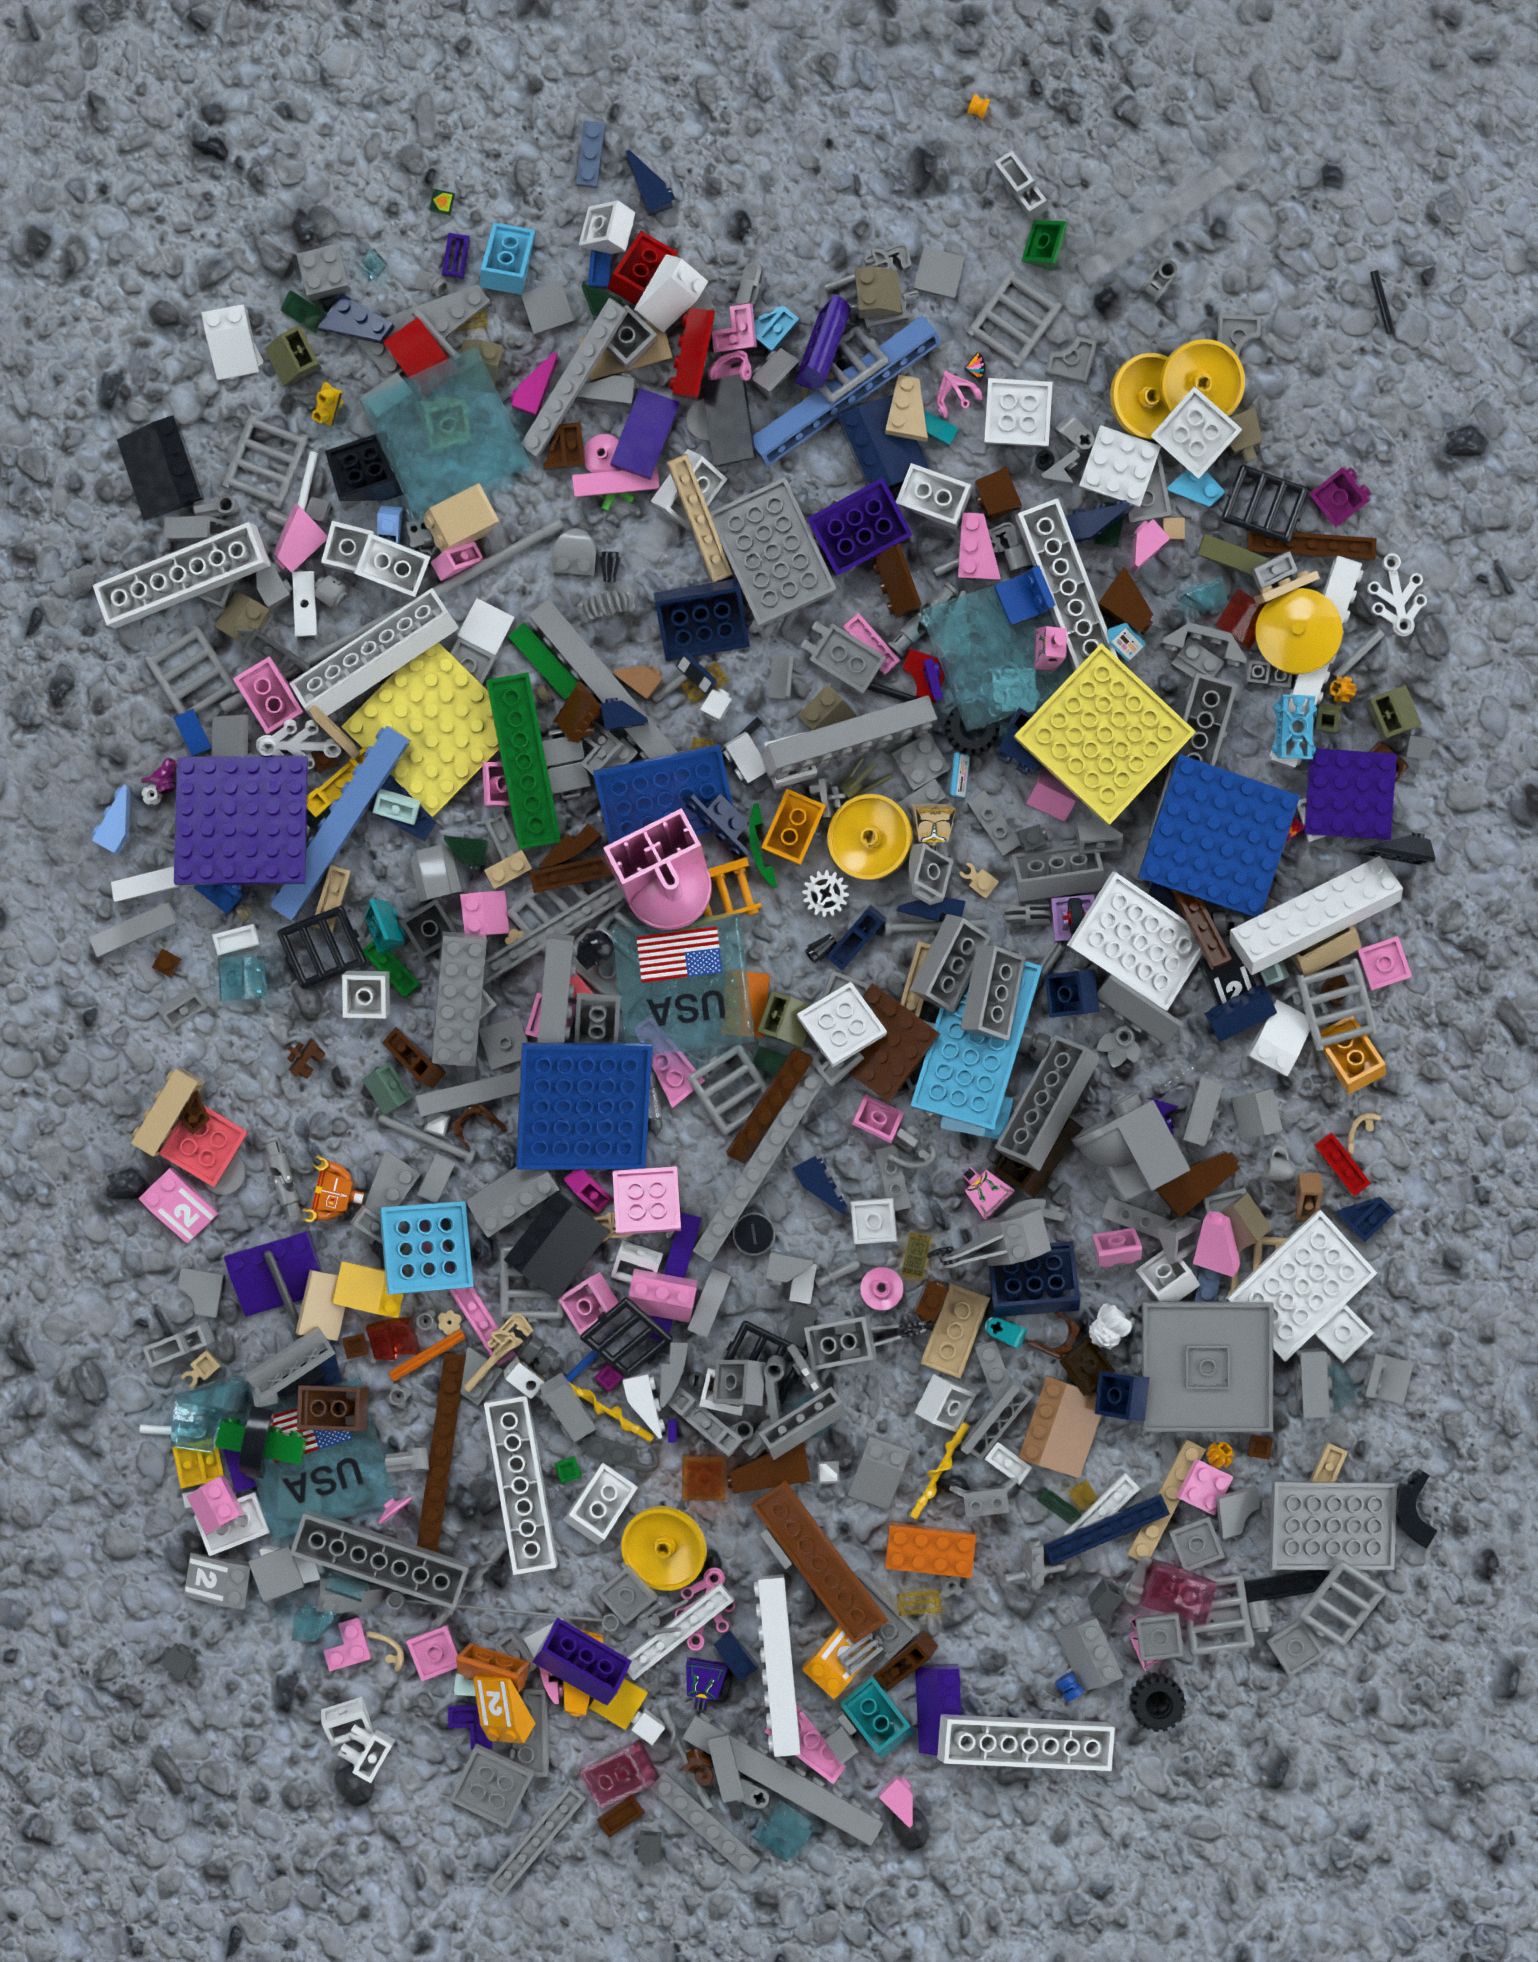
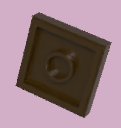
M1090 1336L1085 1338L1059 1361L1084 1396L1089 1395L1098 1387L1099 1371H1115L1098 1346L1092 1343Z

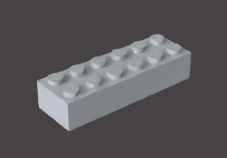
M442 931L431 1053L432 1063L463 1066L476 1065L487 943L486 935Z
M1055 1035L998 1140L995 1149L1011 1160L1040 1171L1100 1057L1088 1047Z

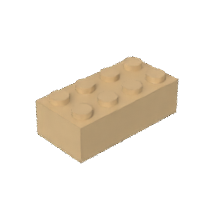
M175 1069V1071L171 1070L165 1079V1082H167L163 1090L159 1089L156 1093L154 1106L152 1109L149 1107L143 1115L145 1121L141 1127H136L131 1136L134 1138L131 1144L153 1157L161 1156L159 1155L161 1149L178 1123L179 1117L196 1090L200 1092L205 1083L204 1080L185 1069Z

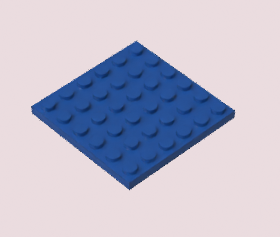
M1178 754L1137 878L1252 917L1261 915L1300 795Z
M522 1043L516 1153L517 1170L645 1169L652 1044Z

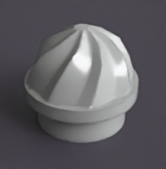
M434 275L427 279L426 287L431 295L440 297L447 291L448 282L445 281L443 276Z

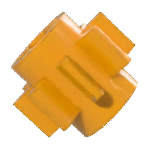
M1337 676L1336 680L1331 683L1330 695L1335 696L1334 701L1349 703V699L1355 696L1356 684L1351 683L1352 678Z
M1220 1441L1218 1445L1213 1442L1209 1446V1451L1206 1455L1208 1456V1462L1213 1467L1220 1469L1223 1465L1227 1468L1232 1463L1231 1459L1234 1455L1230 1445Z

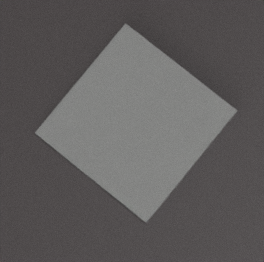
M1142 1301V1376L1150 1377L1145 1421H1142V1432H1273L1274 1303Z

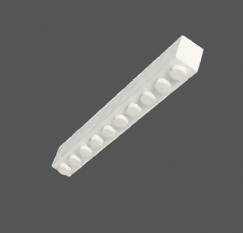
M1337 556L1333 560L1323 595L1336 606L1343 624L1349 618L1350 611L1347 609L1349 603H1353L1357 591L1354 590L1356 582H1360L1363 570H1360L1362 563ZM1336 655L1323 668L1312 673L1296 675L1289 695L1315 696L1314 705L1320 704L1323 697L1321 688L1329 679L1330 672L1327 670L1329 664H1333ZM1288 698V711L1293 716L1296 706L1293 704L1292 698ZM1305 699L1304 704L1301 706V711L1304 712V717L1305 706L1308 699ZM1294 721L1292 724L1293 731L1296 733L1303 731L1304 726L1302 722ZM1292 736L1286 742V755H1290L1291 750L1295 748ZM1303 738V742H1301L1300 745H1299V747H1300L1301 749H1302V746L1304 745V738ZM1271 749L1268 761L1293 769L1296 765H1300L1302 759L1278 758Z

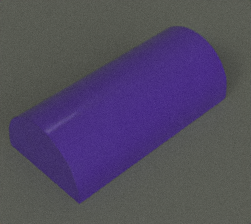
M833 294L818 313L794 383L799 386L817 389L823 387L826 382L851 312L850 305L836 294Z

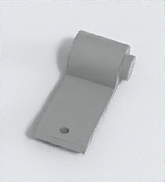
M1268 1600L1248 1603L1252 1630L1256 1629V1633L1269 1632L1268 1627H1272ZM1239 1605L1203 1610L1205 1623L1241 1618ZM1243 1627L1206 1633L1207 1636L1241 1632Z

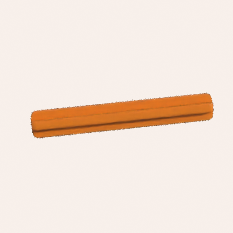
M459 1329L392 1369L388 1373L393 1382L399 1380L466 1338L465 1334Z

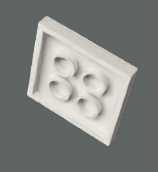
M988 378L984 443L1048 447L1053 382Z
M1193 386L1150 436L1199 479L1242 429Z
M1100 425L1079 488L1117 501L1127 500V503L1140 508L1161 446Z
M849 982L797 1014L798 1020L832 1067L887 1035L886 1029L852 982Z

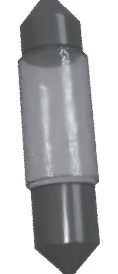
M651 1070L648 1129L657 1136L663 1127L662 1110L655 1073Z

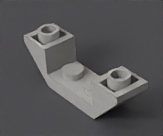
M1193 623L1184 625L1160 641V645L1165 646L1164 650L1177 652V650L1183 648L1187 634L1193 640L1201 641L1204 638L1210 640V643L1213 645L1222 646L1223 643L1226 644L1222 660L1226 661L1228 666L1239 668L1247 660L1231 633Z

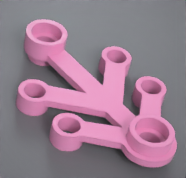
M716 1567L709 1568L705 1572L703 1580L692 1586L683 1587L681 1596L689 1600L693 1597L694 1593L707 1588L706 1594L718 1583L721 1582L723 1585L725 1582L723 1571ZM711 1575H717L718 1580L716 1582L711 1581ZM685 1589H690L692 1594L685 1596L683 1592ZM696 1601L692 1602L691 1604H689V1605H687V1606H685V1607L682 1606V1607L676 1609V1610H675V1617L678 1616L677 1612H678L679 1610H684V1611H685L688 1607H690V1606H691L693 1603H695ZM735 1601L732 1602V1608H724V1611H733L735 1608ZM720 1612L713 1617L716 1622V1629L721 1633H725L729 1629V1622L722 1617ZM724 1622L726 1623L727 1627L725 1629H720L718 1626L719 1623ZM705 1624L687 1638V1645L691 1650L697 1651L703 1647L704 1636L702 1633ZM698 1637L700 1639V1642L698 1644H694L692 1642V1638Z

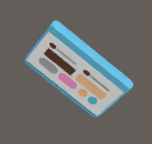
M1123 623L1107 630L1110 645L1127 662L1146 645V642L1128 623Z
M956 752L953 756L950 797H966L970 756Z

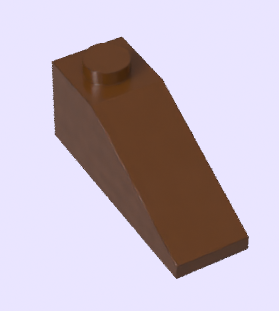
M397 1027L382 1042L420 1083L432 1089L447 1073L439 1064L432 1063L431 1056Z
M923 1630L876 1671L873 1676L889 1691L931 1659L938 1645Z

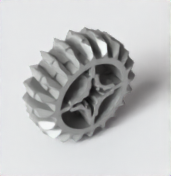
M628 589L613 590L594 595L577 604L579 617L583 623L587 624L615 619L627 615L636 609L634 596L631 590Z

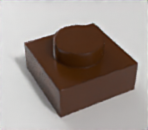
M324 751L311 752L319 773L339 766L336 757H327Z
M161 949L152 968L172 978L182 959L165 949Z
M364 1333L342 1338L347 1359L369 1354Z
M1250 1434L1247 1456L1269 1460L1273 1438Z

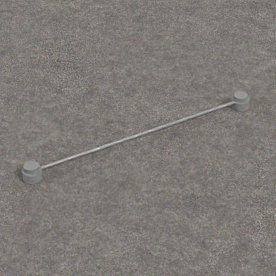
M400 1591L390 1592L386 1599V1603L391 1609H399L404 1602L442 1606L430 1601L404 1599V1595ZM460 1604L456 1606L458 1608L602 1622L603 1628L607 1631H614L619 1626V1618L615 1613H607L602 1619Z

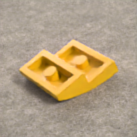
M216 1437L172 1446L181 1489L199 1484H207L220 1476H224L219 1449L215 1447Z

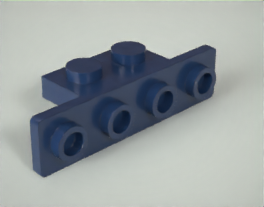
M721 793L716 794L706 807L694 794L682 797V800L686 803V808L696 813L700 818V822L715 833L714 836L717 840L729 847V852L733 856L739 858L748 857L750 852L736 838L749 822Z

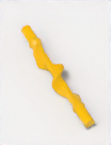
M569 1382L578 1397L594 1405V1411L597 1415L607 1413L621 1422V1428L624 1431H632L648 1442L652 1441L655 1435L642 1428L641 1425L633 1424L622 1417V1409L619 1406L609 1409L596 1400L592 1391L588 1389L582 1390L579 1386L576 1387Z
M962 1422L952 1440L945 1444L946 1454L937 1470L928 1471L927 1475L931 1481L923 1495L917 1499V1503L910 1513V1516L914 1519H918L924 1506L927 1505L928 1499L936 1495V1482L941 1473L951 1469V1456L955 1448L963 1442V1438L970 1427L967 1423Z

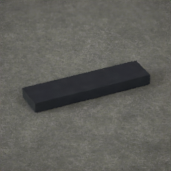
M1305 1570L1246 1580L1244 1585L1247 1602L1314 1593L1330 1572L1329 1570Z

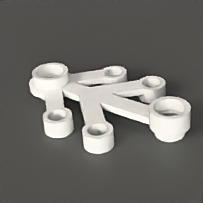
M1391 553L1384 557L1382 565L1388 571L1392 594L1383 589L1376 581L1368 584L1367 592L1370 595L1379 596L1395 607L1397 616L1386 610L1384 604L1380 602L1375 603L1371 607V612L1373 615L1382 616L1391 622L1394 632L1399 636L1405 637L1413 632L1415 627L1413 619L1418 611L1426 605L1427 598L1423 594L1415 596L1413 606L1406 614L1404 605L1416 587L1422 584L1423 577L1419 573L1411 575L1408 585L1401 592L1397 572L1401 565V559L1397 554ZM1388 560H1392L1394 562L1393 567H1389L1387 565ZM1414 576L1419 578L1418 584L1413 583L1412 578ZM1371 585L1377 586V592L1371 591ZM1418 597L1423 599L1422 605L1417 603ZM1375 606L1381 607V613L1375 611ZM1401 622L1407 625L1406 630L1400 628Z
M292 719L286 720L283 724L284 727L272 736L264 735L256 741L257 750L264 756H307L308 761H312L308 763V769H312L315 766V760L312 755H306L301 750L324 751V754L330 758L337 757L341 753V746L333 738H329L325 742L303 741L310 735L318 733V723L315 720L307 721L305 729L288 741L280 740L288 734H294L297 731L296 722ZM280 750H288L292 755L283 754Z

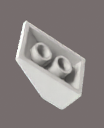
M666 254L634 310L660 332H665L698 300L708 281L683 259Z
M245 305L201 312L217 380L260 373L249 314Z
M911 463L896 504L938 524L957 530L962 519V513H964L971 496L972 486L971 484Z
M369 533L354 574L416 597L430 556Z
M1276 999L1274 1006L1277 1014L1265 1019L1246 1056L1282 1076H1288L1300 1054L1310 1028L1305 1014Z
M602 1463L563 1521L599 1545L605 1540L638 1487Z

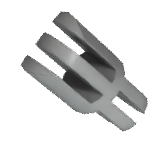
M750 262L745 266L736 298L737 304H753V310L756 308L764 278V268L758 262Z
M1024 904L1023 907H1008L1004 910V914L1008 915L1004 917V920L1007 923H1024V926L1050 925V920L1046 919L1050 917V912L1046 911L1050 909V904Z

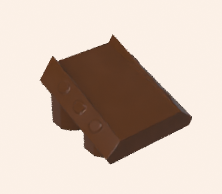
M577 682L553 722L557 723L569 738L567 741L579 743L584 737L593 736L595 731L593 722L599 719L601 705L581 682Z

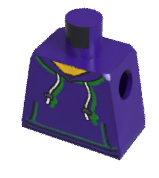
M687 1657V1696L695 1697L694 1709L706 1711L708 1699L717 1700L727 1671L725 1662Z

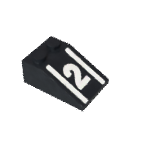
M1232 946L1227 948L1232 958L1228 964L1211 970L1205 958L1198 960V965L1216 1006L1256 986L1253 975L1250 974Z

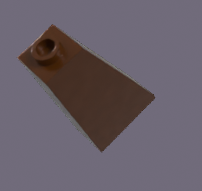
M1226 1151L1219 1152L1189 1165L1190 1171L1155 1190L1173 1212L1181 1218L1239 1170L1240 1167L1237 1165L1239 1160L1232 1152L1229 1154Z
M803 1441L775 1460L766 1452L731 1469L730 1475L727 1476L728 1488H733V1494L773 1488L784 1480L788 1485L810 1482L805 1443Z

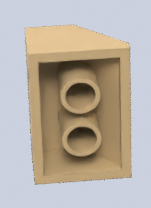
M1350 926L1292 955L1291 958L1300 972L1307 976L1362 948L1356 929Z

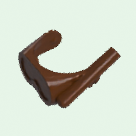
M1378 741L1368 751L1397 754L1389 744H1384L1382 741ZM1398 754L1399 774L1395 778V783L1409 767L1407 762Z
M482 1103L469 1107L451 1127L456 1136L459 1137V1140L468 1149L471 1146L464 1139L463 1128L465 1123L473 1116H485L501 1130L506 1128Z
M1056 1312L1055 1315L1062 1318L1068 1326L1066 1341L1056 1348H1050L1045 1344H1039L1032 1340L1029 1341L1028 1345L1057 1359H1061L1063 1355H1067L1070 1351L1080 1326L1063 1314Z

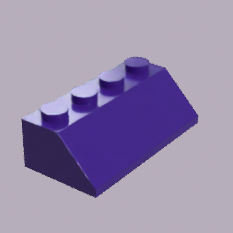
M557 1617L532 1662L607 1706L617 1694L632 1660Z
M958 1664L921 1665L915 1670L919 1753L937 1756L941 1714L961 1715L960 1670Z

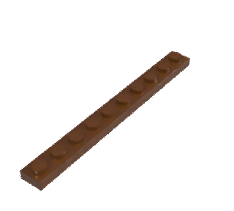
M448 1352L444 1353L429 1456V1471H427L417 1546L437 1553L439 1550L466 1355Z

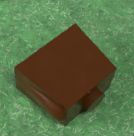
M1006 466L975 481V490L978 496H975L979 508L984 509L987 518L996 519L1022 508V503Z
M929 1275L911 1314L917 1316L922 1321L934 1322L949 1291V1284Z

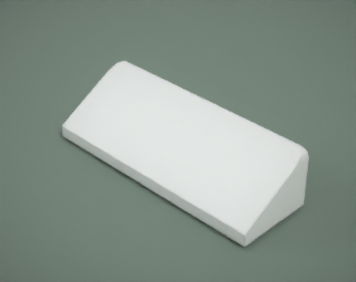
M174 866L111 882L115 903L179 887V885L174 884Z

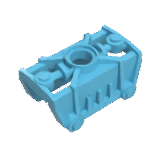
M1283 694L1273 706V711L1276 714V730L1272 751L1278 758L1313 759L1312 755L1316 751L1314 742H1312L1313 715L1317 713V707L1314 705L1315 696ZM1288 698H1292L1293 704L1296 706L1293 716L1288 711ZM1305 699H1308L1305 706L1304 717V712L1301 711V706L1304 704ZM1294 721L1302 722L1304 728L1301 733L1293 731L1292 724ZM1292 736L1295 748L1291 750L1290 755H1286V742ZM1303 738H1304V752H1303L1302 749L1299 747L1300 743L1303 742Z

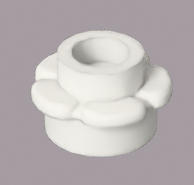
M150 784L142 790L143 801L146 804L157 805L161 802L163 794H159L155 784Z

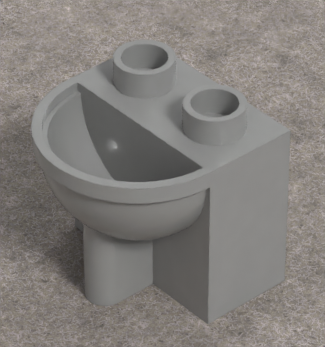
M1130 1093L1111 1103L1110 1106L1114 1115L1072 1138L1074 1146L1078 1147L1086 1158L1104 1167L1122 1202L1147 1189L1152 1191L1190 1171L1154 1100H1141L1138 1093Z

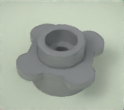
M432 1309L423 1313H415L414 1318L416 1319V1330L423 1333L428 1329L433 1331L437 1328V1323L434 1320L435 1312Z
M393 1384L390 1387L391 1392L386 1397V1401L388 1404L397 1405L398 1408L402 1409L406 1406V1400L411 1395V1391L408 1388L403 1389L399 1387L398 1384Z
M942 1576L939 1580L943 1588L941 1591L944 1597H949L952 1594L960 1595L963 1591L959 1583L961 1578Z

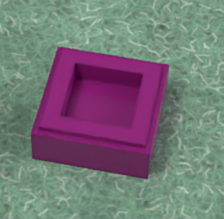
M609 1363L594 1377L608 1392L624 1378Z

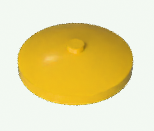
M1209 339L1192 340L1175 349L1166 360L1160 377V392L1168 411L1171 413L1194 386L1229 417L1239 405L1245 387L1244 370L1233 350L1221 342Z
M1144 353L1130 358L1117 370L1111 384L1110 402L1117 421L1128 433L1143 440H1154L1150 435L1170 414L1160 392L1161 372L1168 359L1167 356L1162 354Z
M1297 588L1266 603L1258 616L1255 634L1258 648L1270 665L1284 673L1302 675L1323 668L1334 658L1342 642L1343 626L1336 606L1326 596L1311 589Z
M877 794L859 795L846 801L832 817L827 834L829 852L837 866L850 876L862 880L882 879L897 871L906 861L913 841L912 826L906 812L893 800Z
M654 1506L636 1514L626 1526L621 1540V1551L626 1566L629 1564L649 1587L657 1590L671 1591L687 1586L699 1575L706 1561V1541L698 1524L686 1513L668 1506Z

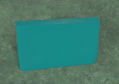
M924 410L927 436L949 447L959 428Z

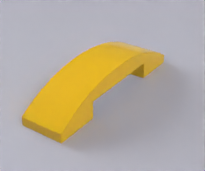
M366 747L359 751L357 757L351 758L344 767L307 796V810L315 818L329 809L334 800L338 801L340 799L342 787L347 781L350 783L354 777L352 774L353 770L358 764L362 765L366 759L364 757L367 750Z

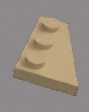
M898 375L885 434L927 442L928 437L919 378Z

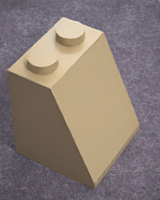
M480 483L436 504L423 515L424 524L432 533L434 543L442 553L485 537L499 522Z

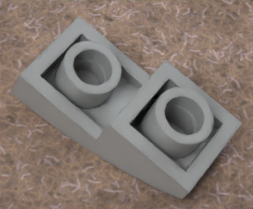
M1250 660L1247 682L1292 689L1294 674L1279 671L1268 662Z
M436 1153L417 1195L437 1203L456 1161Z

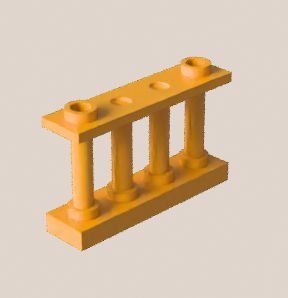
M747 857L708 869L710 877L713 878V881H716L725 914L713 917L710 905L708 904L703 912L705 920L679 928V931L697 929V927L742 913H746L747 916L759 913L758 909L762 908L761 902L754 904L745 876L746 867H749ZM730 872L737 876L746 907L738 910H733L724 880L726 878L725 874Z

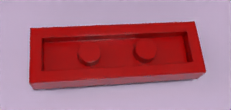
M1332 1132L1314 1144V1147L1352 1196H1356L1371 1184Z

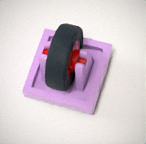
M1094 895L1051 898L1054 941L1071 939L1093 904Z

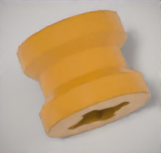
M974 93L967 114L970 116L973 114L977 115L979 119L983 120L990 99H982Z

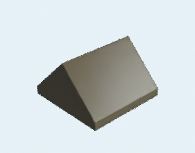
M1248 1192L1219 1211L1224 1216L1230 1217L1237 1251L1258 1242L1272 1229Z

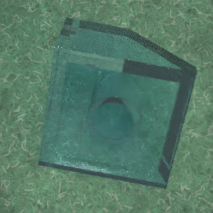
M1222 576L1182 590L1176 596L1178 602L1204 614L1211 612V615L1222 612L1224 611L1223 607L1228 604Z
M176 1398L172 1416L171 1447L214 1453L222 1410L198 1401Z

